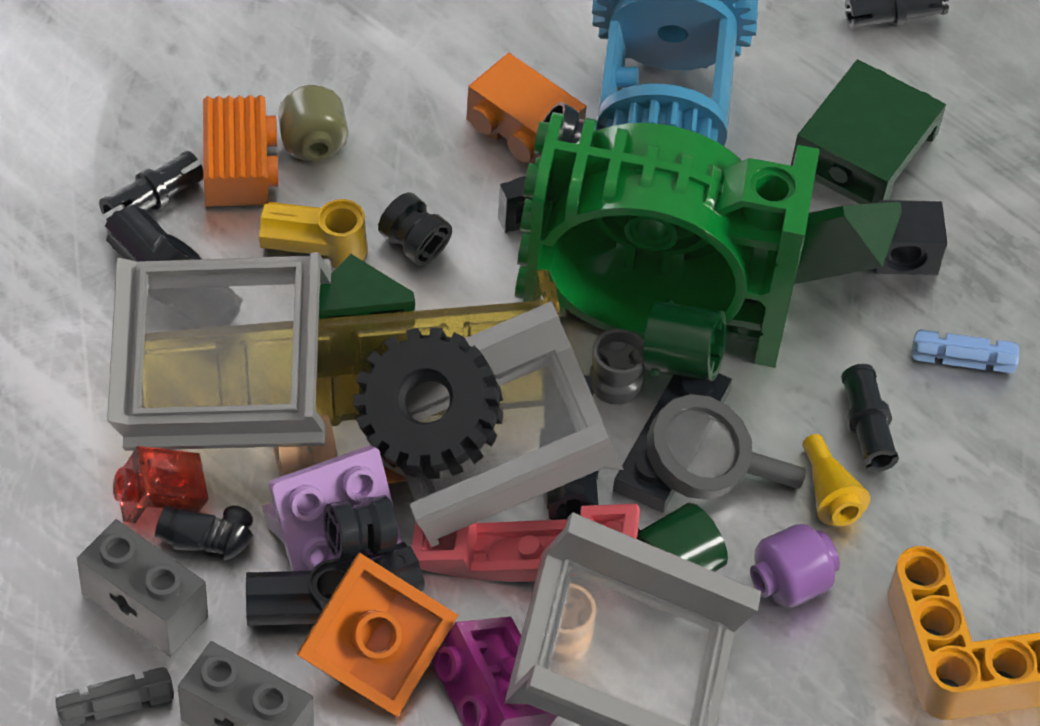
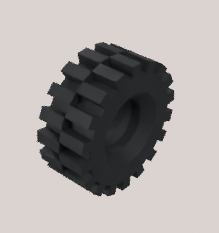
M430 327L429 335H422L418 328L406 330L407 340L399 343L393 335L384 341L388 350L380 356L374 350L366 359L371 365V369L368 373L360 370L356 383L361 388V394H354V407L360 414V417L356 419L360 430L367 437L366 440L380 451L383 460L393 468L397 466L404 474L412 477H417V473L420 472L424 473L428 479H441L440 471L449 470L451 475L454 476L464 472L461 464L468 459H471L475 465L484 457L480 449L485 443L491 447L493 446L498 437L494 431L495 424L502 425L504 414L500 407V401H503L502 391L497 383V377L483 354L475 345L471 347L465 337L455 332L452 337H448L442 328ZM427 381L440 383L448 390L450 396V403L446 413L440 419L430 423H422L413 419L407 410V399L412 389L418 384Z

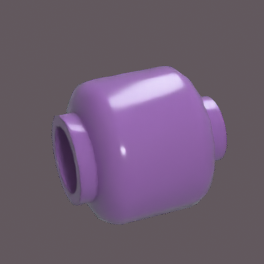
M795 524L762 539L758 543L754 554L755 565L750 568V576L754 587L762 591V597L767 598L770 596L780 606L793 608L829 591L835 582V572L839 570L840 561L832 540L822 530L816 531L806 524Z

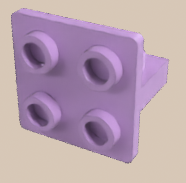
M369 445L273 479L269 482L273 502L262 505L268 528L285 545L291 571H312L319 563L333 559L327 546L324 531V510L327 504L348 501L354 506L362 504L365 498L386 495L392 503L380 451L376 447ZM399 527L397 544L402 542ZM369 550L359 552L364 556L372 554ZM355 558L345 559L344 561L349 563L353 561Z

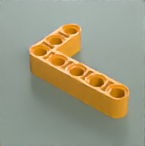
M914 546L901 553L888 589V602L922 708L929 715L940 720H954L1040 707V632L972 642L950 570L944 557L936 550L926 546ZM910 580L920 581L926 586L917 585ZM925 629L938 631L942 636L930 634ZM996 671L1009 673L1014 679L1003 677ZM939 679H948L959 687L948 686Z

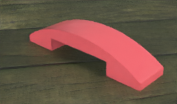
M638 504L581 506L580 516L637 539L640 516ZM567 519L476 522L439 538V544L431 547L421 527L415 522L411 547L419 560L420 569L424 571L475 580L532 582L536 579L542 552L566 527Z

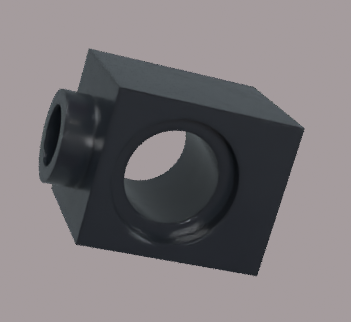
M879 200V203L900 201L902 213L882 268L875 269L876 274L938 275L948 243L942 201Z

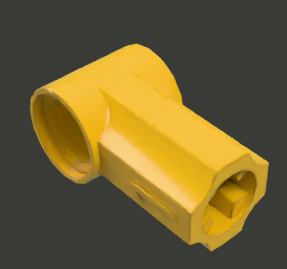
M335 199L327 202L321 208L268 202V204H264L261 214L260 248L306 254L319 252L323 259H330L331 267L337 268L350 254L364 261L368 254L365 213L359 204L348 199Z

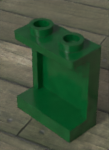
M857 59L797 134L791 166L794 164L797 145L818 148L820 150L814 181L858 204L879 203V200H890L895 180L925 140L932 142L938 135L946 104L928 93L920 91L888 75L886 72Z

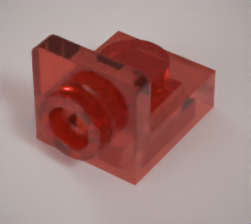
M137 446L125 465L117 470L113 481V495L115 500L120 502L123 522L135 524L147 507L164 508L166 505L175 508L180 507L200 512L209 500L200 453Z

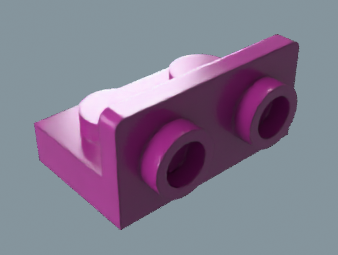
M511 616L455 622L432 659L436 673L442 681L463 726H550L558 717L529 704H504L521 639V634Z

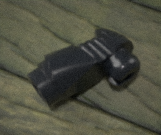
M166 505L158 519L155 537L166 541L167 544L173 545L174 550L218 552L223 554L224 561L238 556L249 544L253 537L251 530H249L253 523V517L247 509L236 505L226 507L222 519L215 515Z

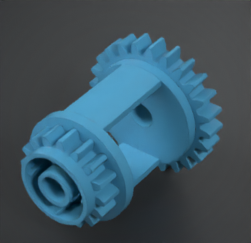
M593 0L592 25L599 27L598 37L600 39H607L597 122L605 127L627 123L671 125L699 133L724 146L728 133L735 56L739 57L741 55V46L750 47L752 36H756L758 0ZM625 58H631L643 65L666 70L707 69L708 66L715 64L712 99L695 90L676 85H639L638 67H624Z

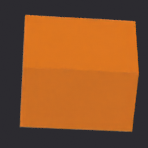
M358 553L296 655L341 685L398 717L459 615L363 554Z

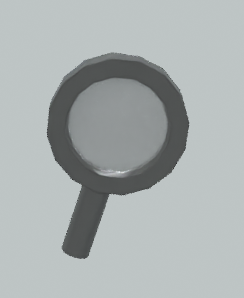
M690 394L673 399L652 420L647 434V456L655 474L670 489L688 498L710 500L726 495L747 473L797 489L802 486L805 479L806 469L804 467L752 452V439L743 420L728 405L710 396Z

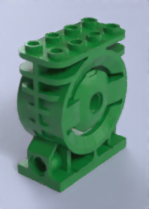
M553 112L549 123L540 121L535 139L534 154L541 155V157H536L535 164L529 163L523 192L524 197H530L531 199L526 198L522 213L520 231H523L517 260V265L522 266L519 268L514 295L516 298L524 299L523 309L530 311L536 307L540 287L545 285L556 299L555 310L558 316L566 317L569 310L580 319L603 330L626 329L636 333L642 339L645 338L650 312L657 301L665 302L671 299L674 301V304L722 310L726 316V337L757 342L754 364L775 368L805 238L820 149L797 145L794 164L791 166L753 158L742 161L720 143L699 133L671 125L627 123L596 131L597 120L586 118L580 140L574 144L562 141L564 114Z

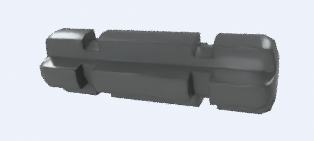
M159 667L144 671V678L136 679L135 675L132 674L87 686L88 692L80 694L78 688L58 693L55 696V706L59 722L62 726H77L86 723L85 717L94 715L96 721L142 709V702L149 701L150 706L170 702L174 698L171 676L167 668Z

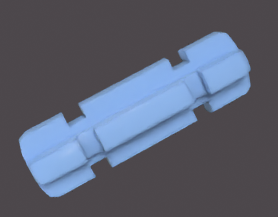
M923 329L916 331L914 335L912 357L916 361L934 363L935 358L942 359L941 363L943 365L985 370L986 365H991L992 371L1003 373L1015 372L1019 362L1020 351L1019 345L1016 342L997 340L996 345L989 344V338L946 333L945 338L938 337V331Z

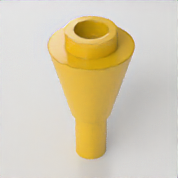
M820 434L809 435L803 440L802 446L812 465L819 520L824 524L845 526L856 522L870 504L869 492L832 457Z

